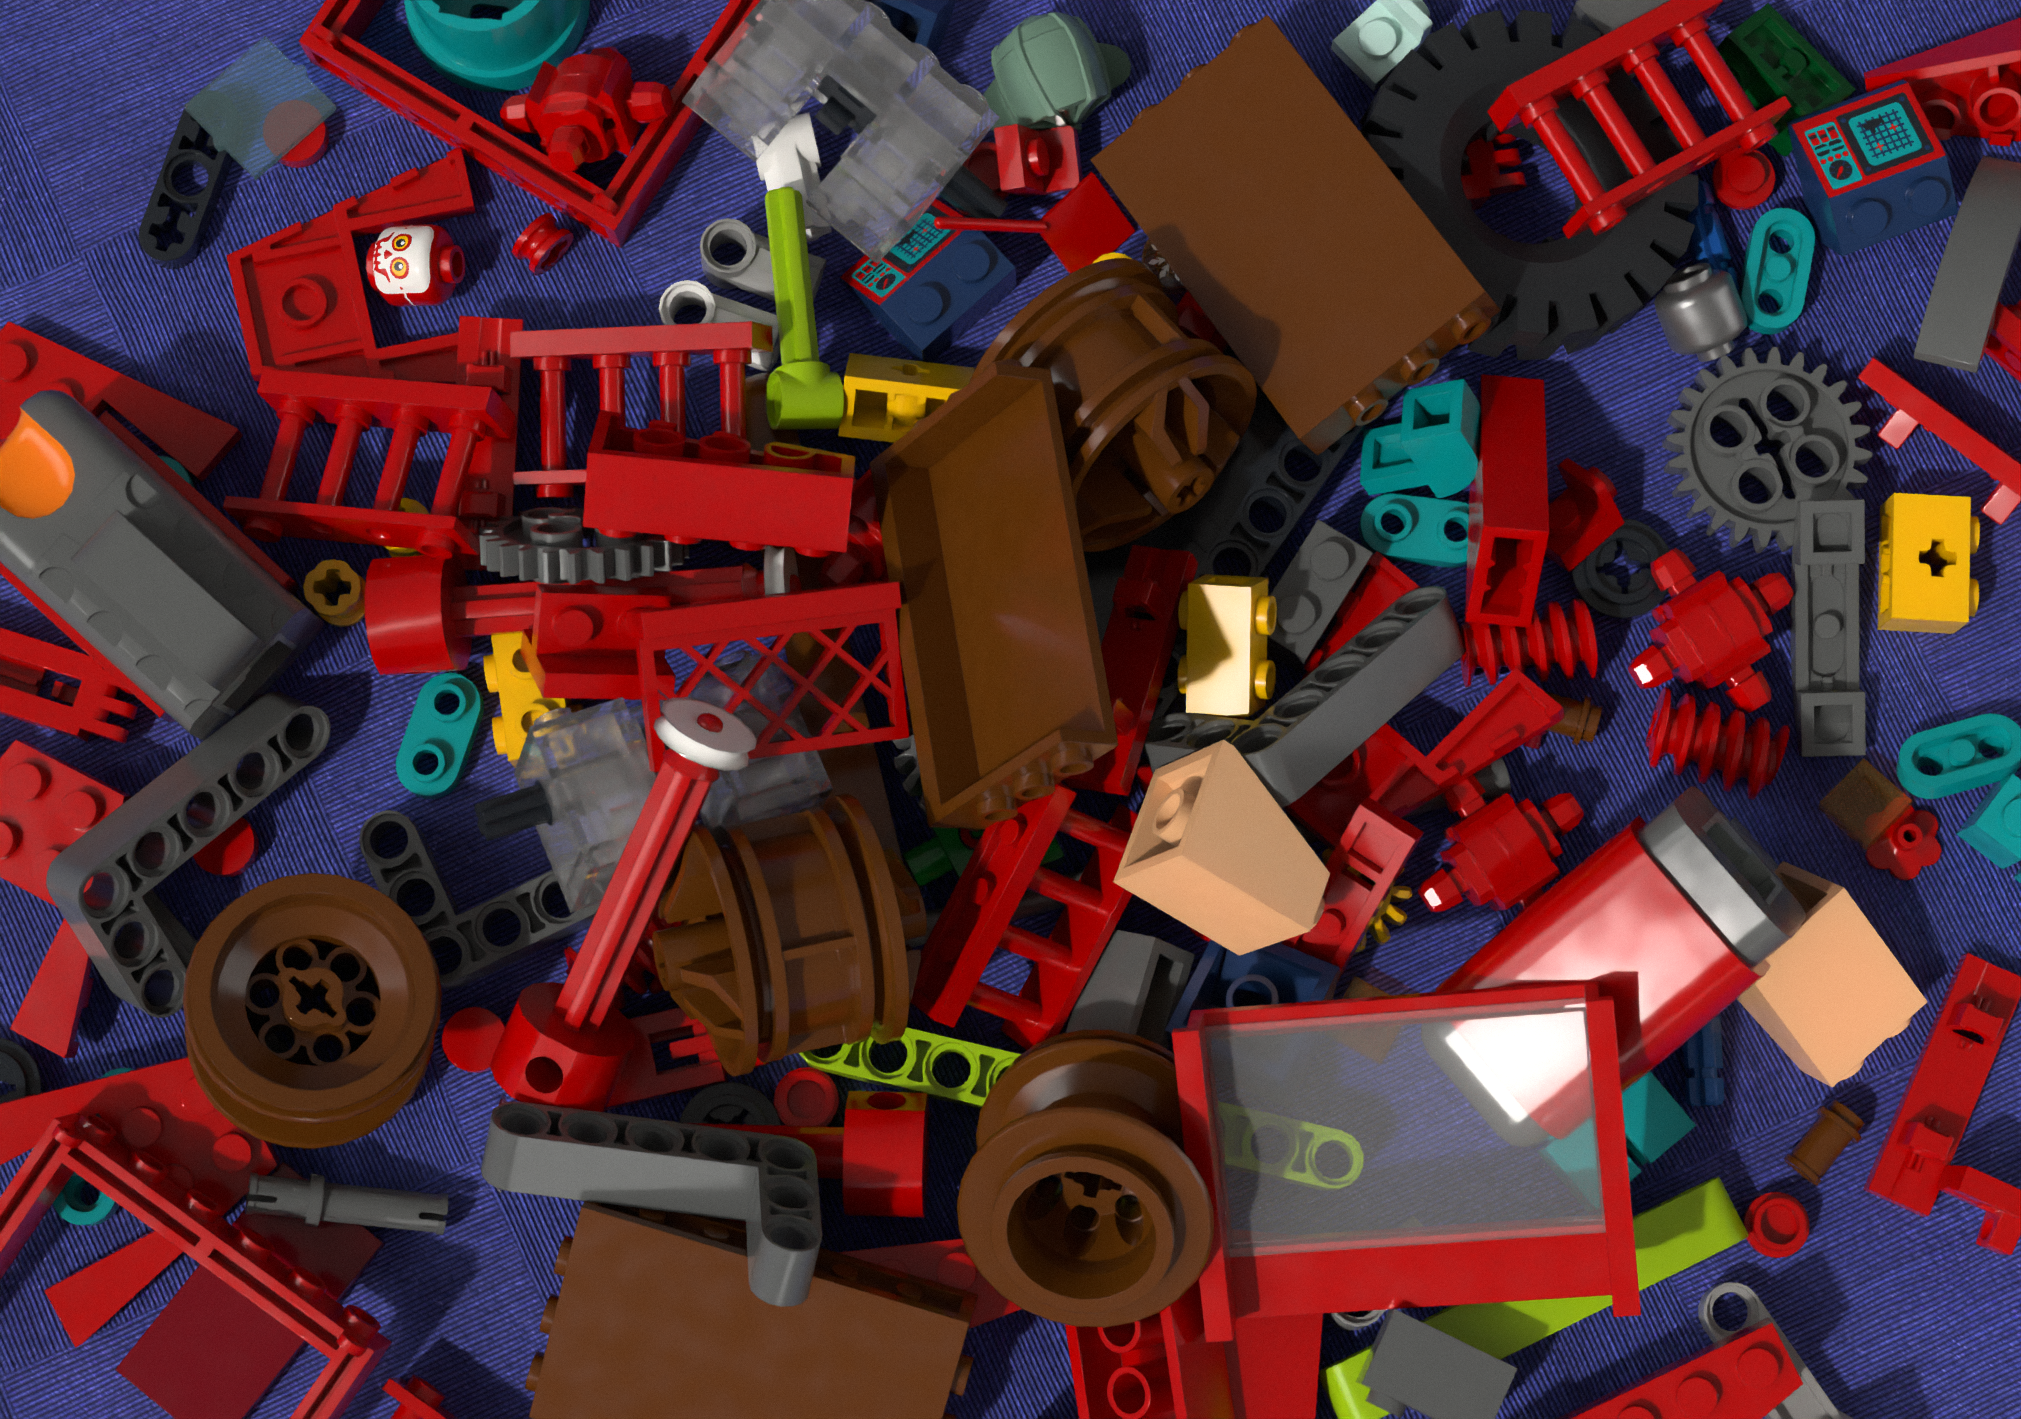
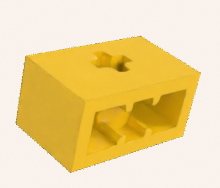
M849 353L843 385L844 410L838 436L895 443L909 432L917 421L926 418L944 404L952 393L961 390L969 384L975 368Z
M1893 493L1880 506L1877 630L1954 634L1969 623V616H1975L1979 602V585L1977 579L1970 578V554H1975L1978 549L1980 523L1977 516H1971V497ZM1926 552H1929V559L1932 564L1941 565V570L1934 576H1931L1930 565L1919 562V558Z

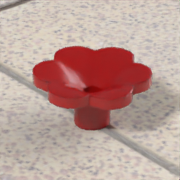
M1894 800L1888 803L1883 813L1868 817L1863 824L1862 832L1865 839L1869 842L1865 852L1868 864L1877 870L1889 869L1894 878L1907 881L1915 878L1919 874L1921 867L1935 864L1941 856V845L1935 838L1938 831L1936 817L1926 810L1915 811L1912 805L1905 800ZM1904 832L1910 835V842L1904 839Z

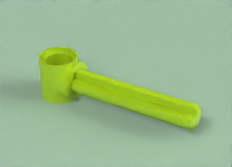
M780 187L779 189L769 190L765 196L782 366L777 367L770 374L767 381L765 396L767 419L770 427L774 430L837 429L842 421L844 410L843 385L837 372H830V366L819 361L802 194L792 187Z

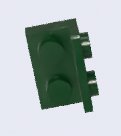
M1769 3L1729 33L1716 48L1756 111L1786 96L1792 107L1774 124L1778 134L1768 141L1782 156H1788L1793 151L1787 126L1788 121L1846 101L1856 90Z

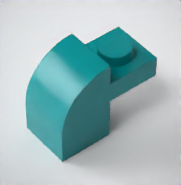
M1465 379L1404 390L1402 422L1364 430L1360 483L1369 496L1429 485L1438 499L1453 495L1471 484L1475 479L1479 464L1481 406Z

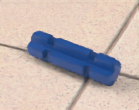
M1698 181V206L1685 220L1695 225L1688 244L1694 264L1709 263L1711 269L1728 272L1734 281L1737 292H1739L1740 286L1735 269L1732 267L1728 268L1727 265L1728 261L1731 260L1718 212L1711 211V205L1715 204L1710 185L1706 181Z
M1716 1016L1683 1044L1684 1069H1690V1078L1684 1079L1685 1100L1688 1105L1697 1107L1716 1106L1724 1101L1723 1078H1717V1069L1723 1068L1721 1016Z

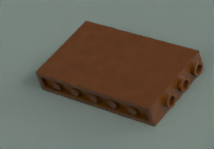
M1268 14L1259 22L1249 24L1240 29L1233 36L1225 50L1209 63L1198 65L1190 70L1175 91L1159 104L1150 105L1139 112L1134 118L1131 127L1091 159V162L1242 364L1252 374L1254 380L1299 440L1317 456L1354 426L1366 425L1379 417L1388 405L1387 400L1407 384L1415 385L1427 379L1437 369L1440 358L1459 343L1467 344L1480 337L1490 326L1491 318L1501 311Z
M1012 359L999 360L987 365L979 376L961 390L952 393L944 404L926 418L917 421L909 432L870 462L889 581L899 582L902 608L896 609L899 646L929 827L984 830L995 822L1014 818L1018 814L1019 807L1032 799L1055 792L1056 784L1071 775L1089 771L1094 767V760L1119 745L1051 370L1023 366L1020 361Z
M584 1201L581 1206L574 1237L568 1235L564 1237L557 1255L554 1274L564 1278L560 1294L551 1293L546 1303L539 1331L549 1334L545 1353L537 1351L533 1358L525 1389L535 1392L529 1415L533 1419H957V1415L945 1412L950 1393L963 1396L974 1357L964 1355L962 1351L978 1294L820 1247L808 1298L803 1303L795 1306L780 1307L764 1302L750 1289L746 1225L724 1218Z

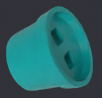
M404 0L408 28L414 44L422 57L434 70L448 80L472 90L508 92L533 85L543 61L557 67L564 59L573 54L582 39L587 25L590 0ZM477 7L508 11L502 14V20L471 18L472 11Z

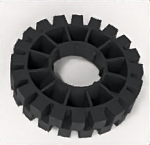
M1501 10L1471 15L1460 32L1453 22L1426 37L1417 51L1411 49L1396 66L1359 121L1363 125L1359 130L1501 309L1500 312L1491 318V324L1480 337L1467 345V350L1495 358L1509 344L1516 345L1518 360L1548 359L1561 345H1564L1569 355L1595 345L1608 331L1613 334L1633 317L1674 273L1676 269L1672 265L1686 252L1695 227L1694 224L1684 220L1698 206V175L1691 174L1627 207L1625 210L1628 216L1597 236L1589 228L1569 240L1565 236L1555 241L1552 236H1549L1541 244L1521 243L1508 239L1504 234L1496 233L1483 223L1471 208L1473 205L1470 200H1467L1461 181V170L1469 160V156L1464 153L1467 145L1480 138H1483L1487 143L1492 141L1497 134H1511L1515 137L1526 139L1534 145L1537 144L1550 153L1534 127L1527 129L1523 122H1520L1500 133L1487 111L1507 86L1600 37V31L1575 20L1570 22L1560 36L1552 34L1551 13L1521 10L1510 26H1505ZM1624 68L1608 76L1610 82L1606 86L1655 163L1658 165L1684 151L1671 129H1665L1662 123L1664 118L1646 90L1640 91L1630 81L1635 76V73L1628 75ZM1571 95L1557 103L1560 108L1555 113L1606 193L1634 178L1585 100L1577 102L1574 95ZM1574 190L1575 209L1569 215L1567 221L1583 206Z

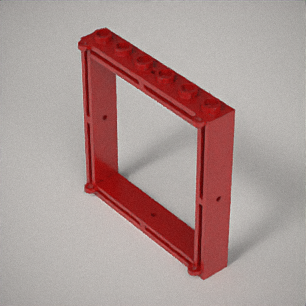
M326 0L300 38L299 43L313 64L451 147H461L462 153L617 247L622 248L753 48L754 44L738 30L762 0L729 1L670 91L673 99L670 114L660 121L649 123L606 190L601 189L573 171L558 172L554 170L549 157L358 43L386 0ZM774 0L778 5H781L783 0Z
M83 1112L81 1115L73 1113L54 1118L0 1197V1280L75 1172L327 1356L330 1361L290 1419H340L392 1343L378 1332L381 1328L380 1323L363 1309L354 1305H347L345 1308L325 1294L328 1289L326 1283L313 1272L300 1266H294L291 1269L272 1255L275 1250L274 1246L259 1233L246 1227L238 1230L219 1216L222 1211L221 1207L213 1199L195 1189H188L186 1192L166 1178L169 1170L161 1161L140 1150L132 1153L113 1138L117 1134L115 1129L100 1117Z

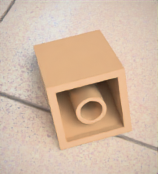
M1221 740L1154 771L1113 882L1240 956L1310 932L1323 914L1325 900L1322 896L1330 872L1235 746L1225 740Z
M1783 861L1778 865L1779 867L1775 873L1801 904L1806 913V918L1794 936L1765 959L1771 965L1765 976L1744 992L1737 1000L1802 1072L1833 1087L1839 1081L1845 1080L1858 1072L1864 1064V1059L1887 1038L1901 1033L1910 1024L1912 1016L1927 1003V1000L1844 887Z

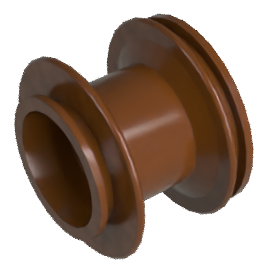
M306 873L284 876L261 884L231 902L209 924L196 944L186 971L183 994L184 1031L188 1059L198 1085L211 1104L233 1125L252 1136L277 1145L294 1148L316 1149L342 1145L370 1134L391 1120L409 1102L423 1080L433 1052L434 1038L440 1022L441 983L438 965L428 940L412 917L388 896L365 883L340 875ZM311 964L309 968L306 970H296L295 968H290L293 966ZM331 968L341 970L354 979L348 982L341 981L331 971ZM267 988L273 989L278 994L279 999L277 1003L269 1008L257 1007L251 1001L256 994ZM319 994L325 997V1013L317 1009L310 1010L306 1015L300 1012L302 995L309 1000L315 999ZM362 1005L370 1012L374 1020L366 1026H356L348 1020L347 1011L353 1006ZM278 1031L286 1032L293 1038L294 1045L287 1052L275 1053L266 1046L265 1041L268 1036ZM326 1040L334 1041L341 1047L342 1055L333 1062L321 1061L314 1054V1048L318 1043Z
M1084 1029L1058 1034L1035 1044L1018 1056L992 1086L980 1110L976 1132L977 1152L972 1156L961 1180L957 1201L958 1225L967 1254L980 1274L999 1294L1023 1310L1049 1321L1076 1327L1106 1328L1135 1323L1160 1313L1179 1300L1197 1281L1209 1258L1214 1236L1213 1206L1206 1183L1192 1160L1185 1154L1174 1054L1163 1046L1138 1035L1114 1030ZM1221 1128V1132H1222V1142H1223V1151H1224V1160H1225V1140H1224V1135H1223V1131H1222V1128ZM1053 1175L1060 1181L1050 1182L1044 1178ZM1135 1195L1137 1196L1138 1201L1131 1202L1124 1199L1122 1196Z

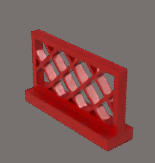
M873 581L628 611L629 637L635 639L650 771L659 772L664 761L665 745L654 729L655 720L664 715L660 711L659 693L667 700L688 697L706 672H709L734 693L722 709L733 714L740 703L745 701L770 721L756 739L755 749L747 752L749 759L909 738L896 609L902 608L899 582ZM879 623L882 649L866 669L844 651L841 646L857 625ZM841 628L832 640L820 631ZM807 632L825 647V650L804 677L777 656L794 633ZM777 636L769 648L756 639ZM743 640L762 655L741 685L737 684L713 664L730 641ZM714 644L705 656L691 647ZM679 648L698 664L676 694L657 680L654 651ZM834 656L861 676L840 705L836 704L813 685ZM771 663L798 684L776 714L749 693ZM883 666L885 683L876 677ZM869 684L887 697L890 721L888 726L866 728L848 713ZM807 692L833 714L817 735L803 737L788 725L785 720ZM841 721L853 729L852 731L833 733ZM778 729L791 738L770 741Z

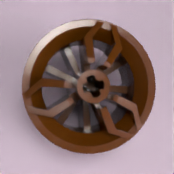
M1129 258L1107 259L1085 266L1065 276L1040 293L1019 311L997 335L979 361L970 379V382L974 380L990 363L1006 359L1018 360L1023 366L1051 370L1083 551L1086 552L1105 551L1132 542L1154 530L1176 513L1183 512L1196 504L1211 488L1243 438L1251 421L1257 397L1256 383L1249 370L1237 359L1224 355L1211 342L1202 339H1189L1179 329L1177 309L1173 302L1163 293L1161 282L1157 276L1143 263Z
M851 794L835 795L826 801L824 809L813 806L803 808L794 813L739 824L728 823L718 825L714 828L712 835L703 824H694L661 897L658 908L660 919L665 918L667 923L680 921L681 926L654 931L652 937L653 952L658 976L664 990L670 992L673 1000L691 1020L698 1019L706 1027L713 1048L725 1070L734 1077L749 1074L755 1067L757 1057L762 1062L768 1063L781 1060L786 1055L841 1043L850 1045L864 1042L869 1036L879 1044L899 1041L907 1026L909 1004L913 997L921 961L920 950H912L909 944L905 945V941L926 935V912L916 881L911 878L908 869L891 847L882 849L870 818L860 802Z

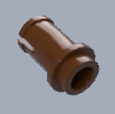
M1546 692L1563 707L1565 715L1559 723L1546 731L1572 737V744L1577 746L1580 740L1593 743L1602 706L1591 704L1592 697L1585 696L1583 701Z
M1833 1100L1827 1108L1820 1105L1816 1110L1820 1116L1792 1152L1784 1158L1785 1162L1793 1170L1816 1186L1821 1182L1820 1179L1851 1141L1858 1144L1862 1139L1858 1132L1865 1123L1849 1108L1836 1100Z

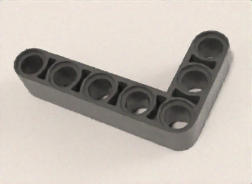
M1426 586L1408 592L1397 599L1255 721L1184 712L1164 715L1151 721L1143 751L1152 773L1154 774V771L1162 766L1221 740H1225L1235 746L1281 808L1292 804L1466 651L1464 638L1446 590L1439 586Z
M279 691L268 692L260 696L63 850L51 862L46 877L49 894L104 981L117 997L146 1014L157 1018L169 1017L182 1008L187 970L142 896L315 759L325 749L330 738L331 726L328 716L320 708ZM292 720L291 726L289 730L286 732V728L289 722ZM243 759L241 768L236 772L239 762ZM194 797L191 808L186 812L189 801ZM144 836L142 846L135 852L138 842ZM94 876L90 888L84 893L86 883ZM124 925L121 935L115 940L117 932ZM153 974V977H152L150 983L145 987V985H146V983H147V980H148V979L151 977V975Z
M390 810L375 813L366 820L361 828L359 844L379 891L392 899L405 912V899L411 889L422 884L431 885L434 889L435 900L430 911L422 916L410 917H412L428 940L432 953L442 943L457 942L460 946L462 958L458 968L452 973L439 975L441 988L454 990L473 983L589 927L608 887L605 879L606 871L610 864L620 859L631 833L463 913L460 912L424 833L418 825L405 815ZM392 828H404L408 835V844L404 852L395 858H382L378 848L382 835ZM563 886L576 888L580 896L579 906L576 911L569 917H552L548 910V899L552 892ZM504 914L517 915L520 920L521 930L516 941L503 947L495 946L491 942L489 934L494 920Z
M507 1102L493 1109L481 1165L482 1177L490 1185L501 1190L746 1221L748 1276L751 1291L764 1302L780 1307L795 1306L803 1303L808 1298L822 1240L817 1160L814 1150L806 1143L787 1136L527 1102Z

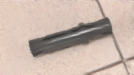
M250 1173L249 1193H247L245 1207L246 1215L261 1214L304 1219V1226L318 1227L319 1221L434 1232L437 1235L444 1234L446 1220H443V1216L447 1215L448 1193L433 1194L325 1182L324 1175L311 1174L309 1180Z

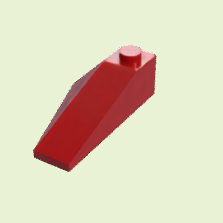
M2021 17L1864 72L1866 93L1897 81L1905 80L1909 83L1938 140H1948L1951 136L1956 135L1986 138L1989 145L2010 147L2011 141L2021 142Z

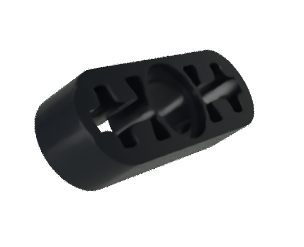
M214 92L202 93L192 98L185 106L139 228L140 244L152 261L160 267L180 269L192 263L198 256L244 131L242 117L233 103L222 94ZM216 111H219L220 116L227 125L224 130L214 128L210 134L206 146L212 155H217L212 160L201 152L206 140V133L199 122L202 118L212 119ZM193 145L198 150L188 149V147ZM189 166H200L206 169L208 173V182L204 190L193 196L179 194L175 188V180L179 172ZM168 202H172L184 211L196 212L194 217H190L183 211L181 212L177 229L185 239L182 244L171 243L167 251H164L163 245L156 237L159 232L169 233L177 218L171 207H166Z

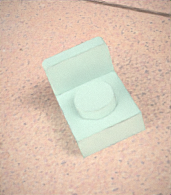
M1377 0L1332 41L1331 50L1374 92L1387 80L1411 49L1417 51L1430 34L1432 28V21L1429 19L1430 11L1423 0Z

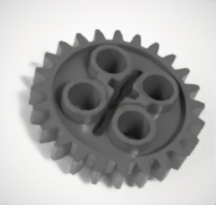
M1778 347L1770 349L1763 363L1758 362L1751 348H1746L1740 356L1739 368L1724 355L1716 363L1718 378L1705 369L1700 370L1694 378L1700 392L1685 387L1677 398L1688 411L1672 410L1666 420L1673 428L1681 431V433L1667 435L1662 442V448L1679 453L1678 457L1668 461L1663 468L1664 473L1683 476L1684 480L1672 492L1673 497L1692 495L1695 502L1690 507L1686 516L1688 519H1692L1706 512L1711 517L1706 530L1708 536L1716 533L1723 525L1730 528V547L1735 548L1744 536L1748 534L1752 535L1756 553H1761L1767 547L1771 536L1775 537L1782 552L1788 551L1793 546L1797 501L1855 499L1846 489H1861L1867 483L1868 478L1853 468L1866 464L1872 458V452L1855 447V443L1865 438L1870 432V426L1851 425L1850 421L1862 405L1860 402L1842 405L1838 397L1847 386L1845 380L1837 382L1830 387L1822 383L1827 371L1826 364H1821L1811 374L1803 371L1804 353L1798 352L1788 365L1781 364ZM1775 396L1787 400L1793 407L1794 420L1780 421L1774 418L1768 411L1767 398ZM1743 400L1749 404L1751 418L1745 410L1739 407V401ZM1720 422L1731 426L1737 433L1738 446L1728 448L1717 444L1711 437L1710 424ZM1759 442L1763 446L1774 444L1778 449V453L1774 458L1769 453L1759 456L1755 451V447ZM1808 452L1815 455L1822 464V476L1814 478L1803 474L1796 465V453ZM1752 478L1759 481L1767 494L1766 503L1755 504L1745 500L1739 491V479ZM1783 483L1794 492V499L1785 497L1782 491Z
M566 505L564 508L541 507L518 511V516L502 515L499 516V521L486 522V527L479 529L481 565L487 566V571L489 572L500 571L501 577L519 575L520 581L533 579L536 582L547 584H577L582 580L589 579L596 583H605L606 578L629 581L633 578L654 576V570L671 571L672 565L685 564L684 559L690 558L689 544L670 542L664 538V535L637 532L633 537L613 538L601 534L597 528L583 527L584 508H578L574 505ZM583 539L587 541V548L583 546Z

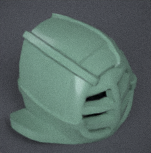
M1059 12L1030 15L1018 24L991 51L995 79L979 102V116L983 125L992 131L996 127L1019 124L1037 131L1072 126L1077 129L1079 134L1082 132V123L1096 108L1110 99L1112 90L1122 86L1128 79L1132 68L1131 62L1127 54L1119 47L1097 43L1087 25L1079 17Z

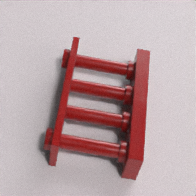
M1670 0L1507 86L1487 111L1500 133L1520 122H1523L1527 129L1534 127L1577 194L1583 206L1562 228L1568 240L1589 228L1595 236L1606 232L1628 216L1625 210L1627 207L1739 146L1747 154L1761 147L1778 134L1774 124L1792 107L1786 96L1756 111L1706 33L1710 28L1706 20L1723 0ZM1671 42H1674L1678 49L1685 47L1734 124L1707 138L1656 58L1660 55L1658 49ZM1624 68L1628 75L1635 73L1684 151L1657 165L1606 85L1610 82L1608 76ZM1571 95H1574L1577 102L1585 100L1634 177L1607 193L1555 113L1560 108L1557 103Z
M748 321L511 331L510 357L533 361V371L540 372L542 470L513 472V485L535 487L536 498L554 499L574 498V486H585L586 470H567L565 372L571 371V360L593 359V369L599 370L600 409L622 413L621 426H626L625 369H631V358L652 357L653 367H659L660 420L677 423V432L686 437L685 367L691 366V355H713V364L720 365L721 432L740 435V438L747 440L745 365L752 364V353L773 352L772 326Z
M263 369L257 393L277 412L276 416L281 420L260 495L258 499L226 496L223 508L243 526V532L246 535L270 543L279 542L281 536L410 548L438 559H449L453 556V553L479 554L480 541L456 516L476 443L483 441L485 436L510 438L516 417L515 413L492 387ZM314 422L336 424V432L315 504L285 501L305 429L312 427ZM370 427L392 428L394 433L372 509L342 506L362 432H368ZM428 431L450 433L452 436L430 514L399 512L419 437L426 436Z
M1059 782L1055 785V792L1032 799L1019 807L1018 814L1014 818L995 822L987 827L920 953L921 961L911 1003L934 1021L953 1028L966 1005L1002 1017L1005 1021L1000 1030L1026 1050L1039 1042L1058 1035L1133 895L1113 881L1139 813L1119 803L1110 822L1106 823L1071 808L1070 806L1077 793ZM1057 831L1096 846L1079 881L1040 866ZM1027 889L1066 904L1049 938L1009 923ZM996 947L1035 961L1018 996L979 981Z

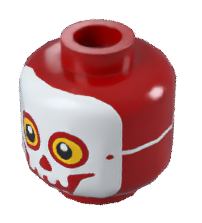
M433 224L393 225L380 234L377 242L370 245L366 258V270L371 287L375 291H379L380 295L390 305L400 307L439 306L452 296L456 283L462 282L465 275V257L462 249L458 245H454L449 233L441 226Z

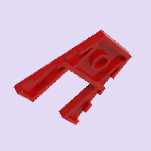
M461 147L446 152L447 157L417 170L414 167L391 178L389 184L356 199L355 196L339 202L333 205L332 211L302 225L299 221L226 255L251 375L254 381H260L263 369L456 384L458 332L377 349L353 238L380 233L393 225L425 224L476 213Z
M10 321L0 330V445L18 424L21 415L20 406L23 402L40 391L50 389L63 391L72 396L96 417L110 405L201 482L206 479L243 436L236 427Z
M1376 552L1371 557L1368 563L1369 570L1355 593H1349L1336 614L1337 622L1320 650L1316 648L1304 667L1305 674L1301 681L1397 599L1421 587L1382 554ZM1515 668L1426 757L1390 725L1385 723L1303 796L1284 808L1329 849L1334 851L1357 808L1367 797L1387 808L1395 816L1402 818L1559 723L1565 717L1564 709L1526 675Z
M15 740L0 758V877L57 907L46 885L47 871L51 862L63 850L132 796L27 741ZM94 876L86 883L84 893L90 888ZM65 918L10 1029L63 1058H75L80 1043L75 1041L82 1008L88 1007L94 978L89 977L92 960Z
M188 1056L0 1103V1165L34 1148L54 1118L73 1113H79L80 1115L83 1112L94 1115L98 1113L101 1119L115 1129L117 1134L113 1138L132 1153L140 1150L161 1161L169 1170L166 1178L186 1192L188 1189H195L213 1199L222 1209L219 1214L220 1217L249 1192L248 1183L251 1172L266 1176L281 1162L270 1142L258 1139L236 1127L211 1104L197 1083ZM152 1230L48 1286L44 1292L75 1348L83 1344L183 1251Z

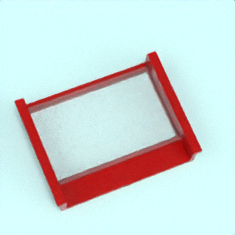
M1574 981L1191 1010L1187 1027L1172 1030L1185 1154L1192 1160L1206 1183L1213 1206L1214 1236L1209 1258L1199 1276L1206 1342L1233 1341L1237 1319L1607 1295H1612L1614 1317L1641 1315L1613 996L1599 997L1598 981Z

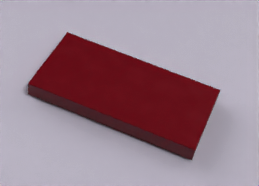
M282 1162L271 1175L274 1177L308 1180L286 1162ZM245 1209L232 1224L238 1230L246 1227L265 1237L275 1248L272 1255L291 1269L294 1266H300L313 1272L326 1283L328 1289L325 1294L338 1303L386 1244L365 1225L319 1221L318 1227L304 1226V1219L261 1214L246 1215ZM200 1264L115 1370L175 1419H246L307 1342Z

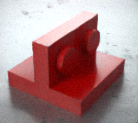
M537 584L533 629L522 630L521 655L542 697L642 700L635 639L629 637L627 612L669 607L671 595L668 590L662 587ZM666 650L654 651L657 680L674 693L676 675L665 659ZM659 693V700H667Z

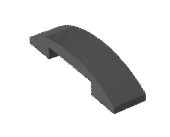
M1985 155L1979 162L1961 203L1936 275L1917 340L1914 359L1973 373L1978 372L1994 326L1996 307L2021 237V163Z
M1864 499L1797 501L1791 566V588L1794 595L1790 600V642L1794 717L1798 752L1801 757L1866 755L1865 691L1859 689V564H1865Z

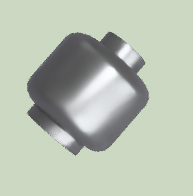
M1709 263L1694 264L1674 272L1663 285L1664 289L1655 299V310L1672 351L1682 355L1697 354L1700 362L1711 361L1731 352L1735 348L1733 339L1747 325L1746 313L1731 275L1723 270L1711 269Z

